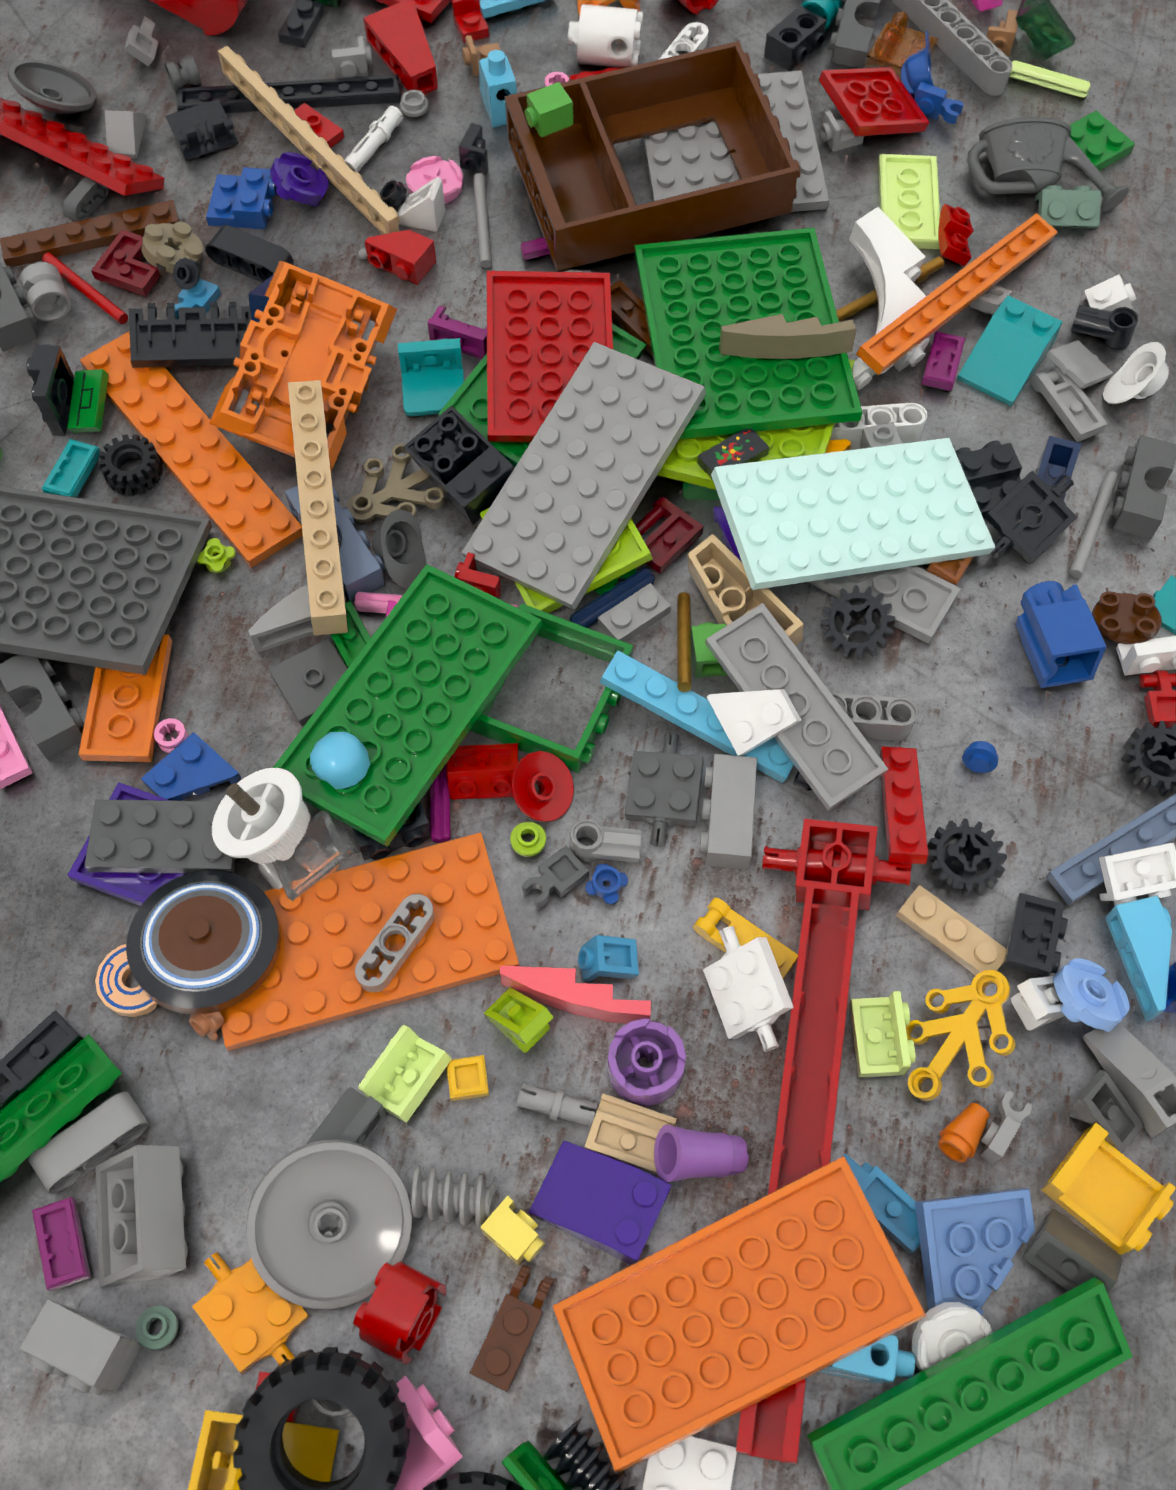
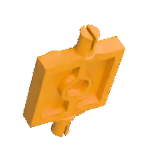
M216 1252L211 1256L220 1267L218 1270L211 1259L207 1258L204 1265L207 1266L218 1282H216L208 1294L192 1307L241 1375L258 1361L273 1356L278 1365L285 1361L283 1359L284 1356L289 1360L294 1359L295 1356L289 1350L286 1343L292 1333L310 1319L302 1306L291 1303L275 1293L261 1278L252 1259L248 1260L241 1267L230 1270L220 1256V1253Z

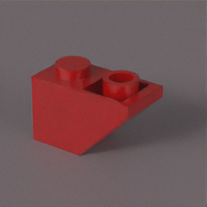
M409 229L368 237L365 240L368 263L416 285L421 282L437 262L434 240Z

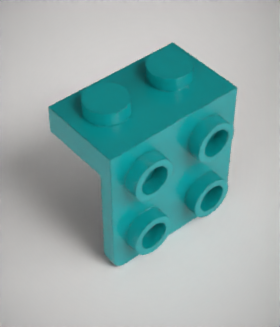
M460 338L397 343L402 374L405 415L438 414L464 382Z

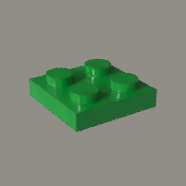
M1097 110L1069 125L1071 127L1070 138L1083 151L1098 171L1130 154L1135 145L1131 139Z

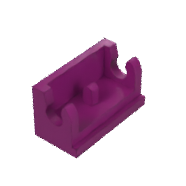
M438 306L432 318L427 322L430 341L460 338L461 353L482 360L487 354V325L483 329L449 318V315L444 314L446 307Z

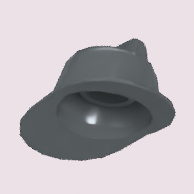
M400 509L390 512L385 517L383 523L375 530L372 537V547L374 553L378 554L382 559L387 573L393 582L403 589H408L426 565L421 529L415 516L410 512Z

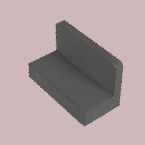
M349 1087L306 1144L321 1140L337 1139L355 1142L364 1146L387 1112L384 1106L373 1097L369 1096V1098H366L354 1088Z
M1056 1209L1049 1213L1044 1228L1029 1245L1023 1256L1025 1260L1067 1291L1095 1277L1104 1283L1108 1293L1117 1283L1123 1261L1121 1256Z

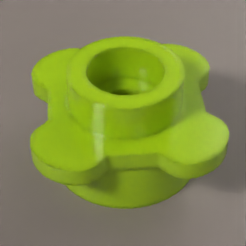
M212 538L208 540L205 549L200 552L197 563L205 564L206 568L211 572H223L230 566L231 559L235 557L236 552L232 546L226 547L221 544L219 539Z

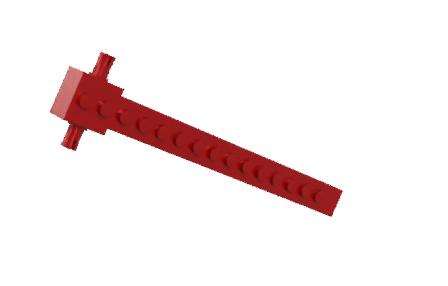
M804 819L801 846L797 850L764 847L765 855H763L762 869L795 872V876H797L795 884L796 902L804 903L792 999L794 1008L791 1009L768 1195L831 1163L858 910H870L872 885H876V882L910 886L912 864L878 860L879 856H875L878 826ZM802 1379L741 1410L736 1452L738 1454L798 1465L806 1379Z

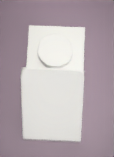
M1054 976L1026 980L1017 986L1020 992L1011 998V1003L1028 1031L1065 1016L1061 1010L1063 1003L1060 1001L1055 990Z

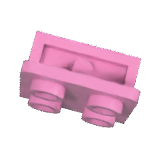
M405 1375L396 1385L400 1389L398 1398L401 1403L405 1402L409 1414L406 1423L407 1428L410 1429L406 1460L394 1490H423L432 1482L437 1481L463 1456L450 1437L455 1431L453 1426L440 1409L436 1412L433 1410L438 1406L435 1398L424 1384L416 1388Z

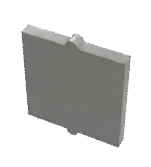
M1078 340L1049 350L1046 354L1061 369V372L1070 377L1081 389L1106 380L1113 374L1098 359L1097 355H1093Z

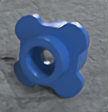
M599 864L595 867L592 880L586 883L585 889L589 895H597L603 898L606 904L612 905L618 901V893L622 887L628 884V878L625 873H619L614 867L607 864ZM608 881L610 886L605 887L603 883Z

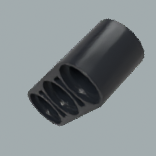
M223 225L205 247L209 258L218 265L262 283L275 273L280 261L291 265L294 264L291 254L283 247L228 225Z

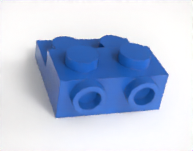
M243 167L241 176L217 174L206 214L208 225L266 229L268 217L273 215V196L278 195L276 192L277 187L270 176V169Z

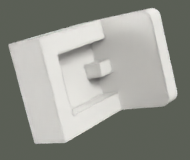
M1120 274L1084 290L1090 307L1109 312L1119 307H1127L1134 310L1131 302L1137 300L1131 284L1124 285Z

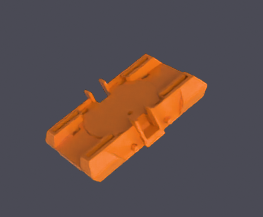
M280 261L265 294L266 297H269L264 312L258 309L255 312L254 318L260 321L259 323L253 320L250 321L241 341L240 358L236 357L233 363L234 366L239 367L237 374L225 385L209 424L295 457L288 382L321 380L326 427L328 423L333 424L332 432L329 433L327 438L330 470L332 472L347 435L345 420L349 411L352 413L359 412L363 391L368 389L372 368L367 366L368 364L375 365L377 357L372 356L377 342L384 344L397 308L316 273H311ZM290 287L293 288V291L284 311L280 304L287 288ZM298 299L304 300V303H303V306H302L301 310H300V307H301L302 301H300V300H298ZM372 320L375 322V327L372 328L368 340H363L369 322ZM353 321L358 322V323L361 324V325H360V328H359V331H358L359 324H356V323H354ZM243 390L250 391L240 414L235 413V408ZM254 402H257V403L260 404L259 409H258L257 412H256V410H257V405H256V404H253Z

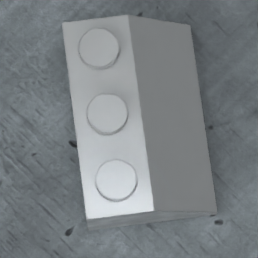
M136 1145L96 1166L100 1288L163 1278L186 1269L188 1247L184 1237L183 1219L185 1216V1203L182 1200L181 1185L183 1165L180 1160L179 1146Z

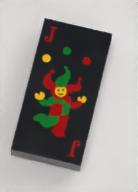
M752 428L743 429L698 455L697 464L712 479L711 473L714 467L756 462L769 454L770 447Z

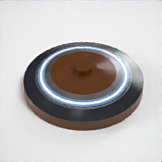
M208 870L193 872L167 882L153 892L140 906L128 931L126 942L127 960L138 985L149 998L159 1005L180 1013H213L243 1001L266 980L279 954L281 941L280 926L269 898L250 880L225 871Z

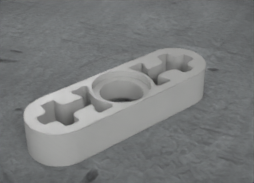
M413 894L406 897L358 961L355 967V975L359 985L364 990L379 992L385 989L433 923V906L426 896ZM422 906L425 916L423 918L416 916L413 919L410 927L414 933L411 934L406 928L411 920L409 910L411 908L418 910ZM393 934H400L406 939L405 946L396 952L387 950L385 948L386 939ZM377 952H380L385 959L392 961V963L388 964L384 959L379 966L382 976L379 979L372 977L368 981L365 970L367 968L374 970L381 960Z

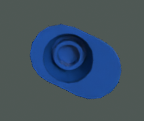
M928 30L926 31V47L908 57L901 69L902 82L910 95H916L921 81L933 85Z

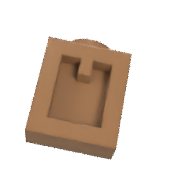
M1008 10L1006 21H1000L999 27L990 26L986 35L1006 56L1011 54L1019 17V11Z
M471 35L465 36L466 47L462 48L465 66L470 65L473 76H479V61L483 58H488L489 52L500 50L499 44H485L475 47Z

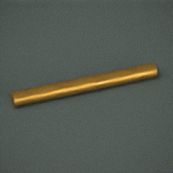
M681 592L677 596V688L681 692H688L692 687L690 595L686 592Z

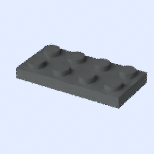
M95 800L84 866L88 872L189 874L198 871L216 870L234 873L236 858L221 852L215 845L212 837L213 818L221 801Z

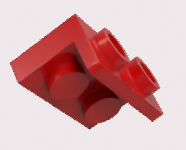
M518 743L458 746L447 762L449 798L456 800L513 797L511 777L519 761Z

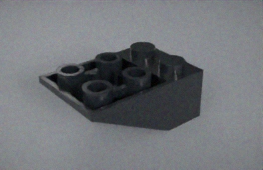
M452 406L403 447L436 487L443 491L444 496L472 525L481 518L480 513L490 508L514 470L513 465Z

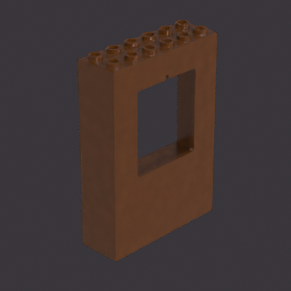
M739 41L560 83L573 102V125L544 137H540L535 127L529 126L525 117L527 94L541 88L505 96L508 142L556 271L635 252V245L685 240L792 213L793 201L797 198L796 182L797 178L800 177V166L796 159L793 160L789 141L786 137L783 138L779 119L777 116H773L770 110L769 98L767 94H763L760 88L759 76L757 73H753L749 54L743 51ZM714 121L728 153L731 154V160L740 180L637 205L613 145Z

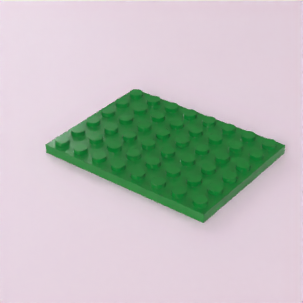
M815 228L635 245V258L654 365L705 386L707 393L679 439L736 434L743 429L751 428L756 432L861 421L862 409L847 352L822 357L769 359L724 355L719 350L722 326L783 314L786 323L818 317L821 326L839 322Z

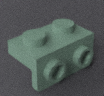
M1050 185L1046 186L1035 196V203H1039L1038 215L1053 228L1097 229L1099 227L1101 191L1091 190L1090 186L1074 187L1073 190H1062V186Z

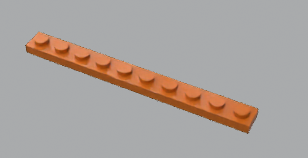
M1037 213L861 345L856 355L880 375L1051 242L1058 231Z

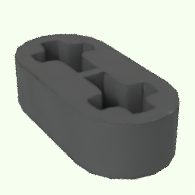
M85 176L65 199L63 208L65 216L74 221L89 219L106 199L109 188Z

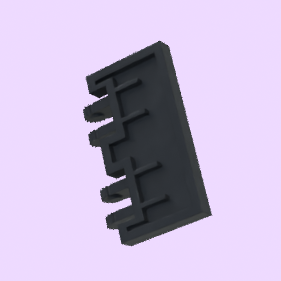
M210 302L211 319H206L205 307L179 308V319H176L174 303H167L166 315L168 319L156 320L158 313L155 303L147 304L148 320H144L142 308L129 309L132 368L233 366L235 358H240V344L251 321L250 307H241L242 318H238L236 302H229L228 312L230 318L218 319L220 313L217 302Z

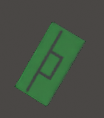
M105 370L75 371L67 427L72 433L101 432L109 376Z

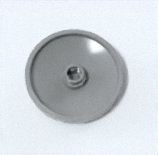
M347 1140L315 1141L285 1154L262 1177L253 1193L248 1208L246 1222L247 1243L257 1272L264 1282L279 1296L291 1303L312 1309L341 1308L355 1304L374 1293L377 1288L374 1285V1281L383 1264L388 1262L391 1265H395L402 1261L410 1240L412 1214L404 1184L393 1167L377 1152Z

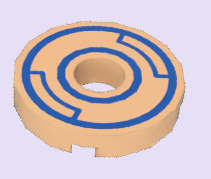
M126 944L120 945L107 954L99 965L95 979L97 994L106 1007L120 1016L137 1017L149 1014L157 1008L158 1003L149 998L140 986L134 988L126 987V979L132 972L127 960Z

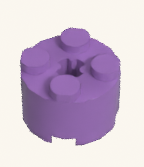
M646 1018L631 1021L619 1029L610 1044L607 1064L610 1083L618 1095L627 1102L647 1107L663 1103L674 1095L682 1082L686 1053L683 1042L670 1026L667 1028L661 1023L651 1022L650 1019ZM646 1057L647 1062L653 1060V1066L651 1068L641 1067L639 1065L640 1058Z

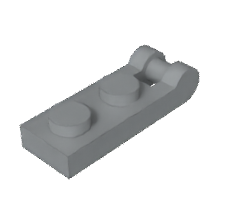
M1058 366L1052 367L1048 373L1042 371L1032 375V387L1036 392L1042 393L1076 442L1104 432L1107 426L1106 421L1083 390L1070 377L1063 374Z

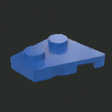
M193 732L146 773L141 780L156 796L170 801H183L188 796H198L210 792L209 787L230 781L231 784L236 783L241 779L239 772Z

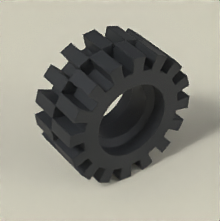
M128 434L122 435V441H118L117 437L112 439L114 445L111 446L106 443L104 446L105 452L100 451L99 457L101 460H98L102 474L109 487L113 491L116 489L117 493L121 495L126 490L128 496H134L135 490H138L139 495L145 493L143 488L146 486L149 490L154 488L152 481L159 482V474H162L163 469L152 442L149 443L148 439L144 436L140 440L137 434H133L132 439H129ZM130 460L142 461L134 469L119 470L124 463Z

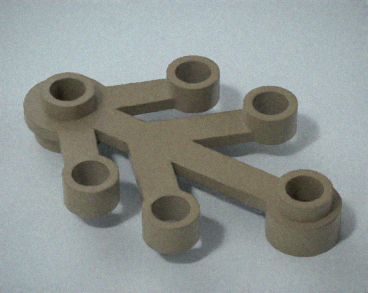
M400 443L392 448L394 462L386 487L375 493L378 479L382 478L385 473L384 465L379 458L368 459L364 464L366 477L361 493L352 496L348 500L347 508L352 514L354 521L360 524H368L376 517L385 518L390 512L399 509L410 511L417 518L414 504L426 505L433 510L439 509L445 502L444 493L437 487H431L426 492L412 490L430 480V478L422 469L403 478L406 465L411 462L412 458L403 448L406 444ZM399 453H406L404 456H398ZM373 467H378V468H379L378 470H375V471H371V470H370V469L373 468ZM431 497H439L437 500H430ZM391 500L403 501L398 507L385 505V503Z

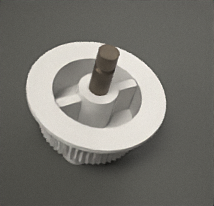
M267 768L248 775L238 783L231 784L227 788L226 795L219 804L213 818L212 837L217 848L230 857L248 858L259 864L289 859L294 854L297 844H300L302 837H304L311 818L308 807L302 801V789L297 778L287 770Z

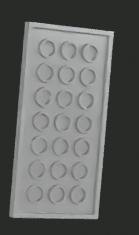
M594 342L463 549V556L466 558L468 552L474 553L476 564L575 610L707 394L705 386Z

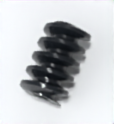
M582 1417L552 1442L544 1454L546 1461L558 1457L561 1459L554 1471L557 1476L567 1472L571 1473L565 1486L567 1490L580 1486L582 1490H622L621 1485L626 1477V1473L624 1471L613 1475L609 1473L613 1466L610 1457L603 1460L598 1458L604 1448L603 1442L589 1446L588 1441L594 1430L591 1427L582 1431L577 1430ZM634 1485L623 1490H637Z

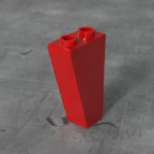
M404 0L363 18L367 42L392 73L399 75V81L407 91L418 90L425 95L438 89L436 65L413 0Z

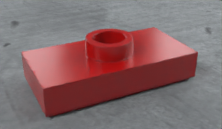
M304 103L294 110L295 114L302 121L308 122L312 131L319 138L325 139L329 148L345 138L342 128Z

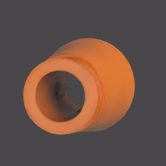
M970 1103L967 1108L940 1132V1140L938 1142L940 1150L950 1159L960 1163L965 1162L967 1158L974 1157L987 1121L990 1118L988 1111L977 1103Z

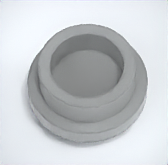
M409 90L403 94L400 108L407 116L419 117L428 110V101L422 92Z

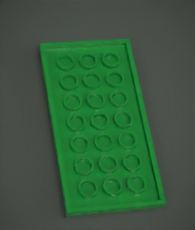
M426 564L273 768L287 770L297 778L302 789V800L388 847L542 628L541 619ZM330 732H348L357 737L368 751L370 766L366 776L354 786L335 789L328 782L320 780L312 770L310 754L316 742Z

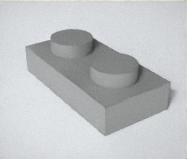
M649 583L599 616L598 625L608 636L627 642L669 614L671 605Z

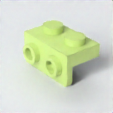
M892 991L889 997L851 999L849 1007L858 1077L905 1075L911 1067V1063L915 1062V1046L912 1039H907L906 1025L910 1023V1012L908 1003L902 1002L901 992Z
M402 1025L372 1068L368 1070L358 1088L368 1098L371 1096L380 1102L388 1113L407 1123L452 1058L444 1050L419 1038L408 1026Z

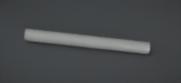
M477 173L474 175L473 180L480 266L482 268H490L492 266L485 176Z
M1109 471L1105 475L1071 565L1069 574L1074 578L1082 577L1119 478L1118 473L1114 471Z

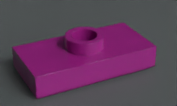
M935 331L922 385L952 391L965 342L964 337Z
M69 1197L32 1210L46 1290L54 1291L91 1278L76 1199Z

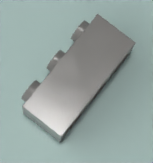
M714 754L712 767L706 766L704 787L711 788L710 799H703L702 820H708V832L701 831L699 853H706L705 866L746 870L749 868L752 856L756 757Z

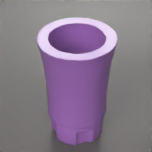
M664 1125L659 1130L655 1140V1168L660 1179L667 1183L691 1178L738 1175L740 1172L745 1171L748 1164L747 1144L740 1136H728L726 1133L704 1132Z

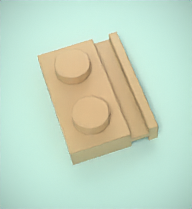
M603 1093L584 1148L658 1176L654 1162L655 1140L659 1130L664 1125L675 1126L677 1118Z

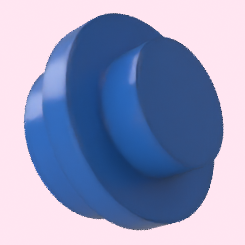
M975 741L964 750L962 761L967 768L974 772L987 773L997 767L999 757L992 744L985 741Z

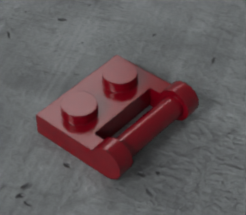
M660 497L655 501L653 509L635 524L642 537L661 518H668L644 540L653 558L646 562V564L659 574L703 534L704 527L664 497Z

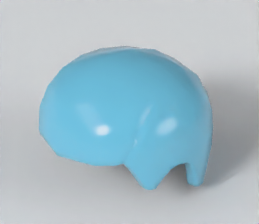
M330 732L316 742L310 754V764L316 776L320 780L328 782L335 789H344L356 785L366 776L370 766L368 751L357 737L348 732Z

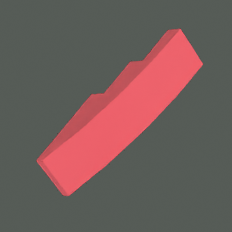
M500 966L502 985L508 988L511 987L539 1003L571 1014L612 1023L628 1024L635 1020L650 1019L651 1001L613 999V984L576 983V968Z

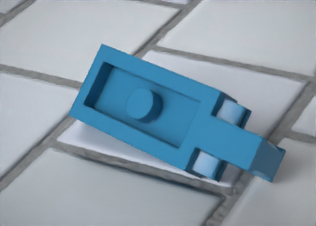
M845 1153L843 1156L853 1171L881 1228L908 1254H912L920 1245L915 1200L877 1166L873 1168L867 1162L860 1167Z

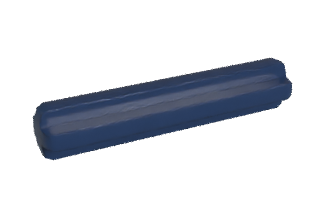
M642 568L571 614L569 621L588 628L598 621L599 616L649 583L653 585L654 575L648 568Z

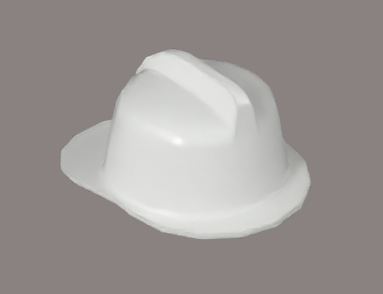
M1150 342L1134 351L1125 364L1106 384L1103 391L1104 400L1109 404H1119L1131 398L1144 399L1159 391L1166 383L1169 375V369L1165 362L1166 351L1164 346L1158 342Z

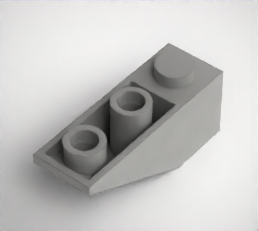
M1119 1023L1110 1032L1094 1029L1082 1037L1144 1124V1128L1151 1138L1176 1124L1175 1074Z

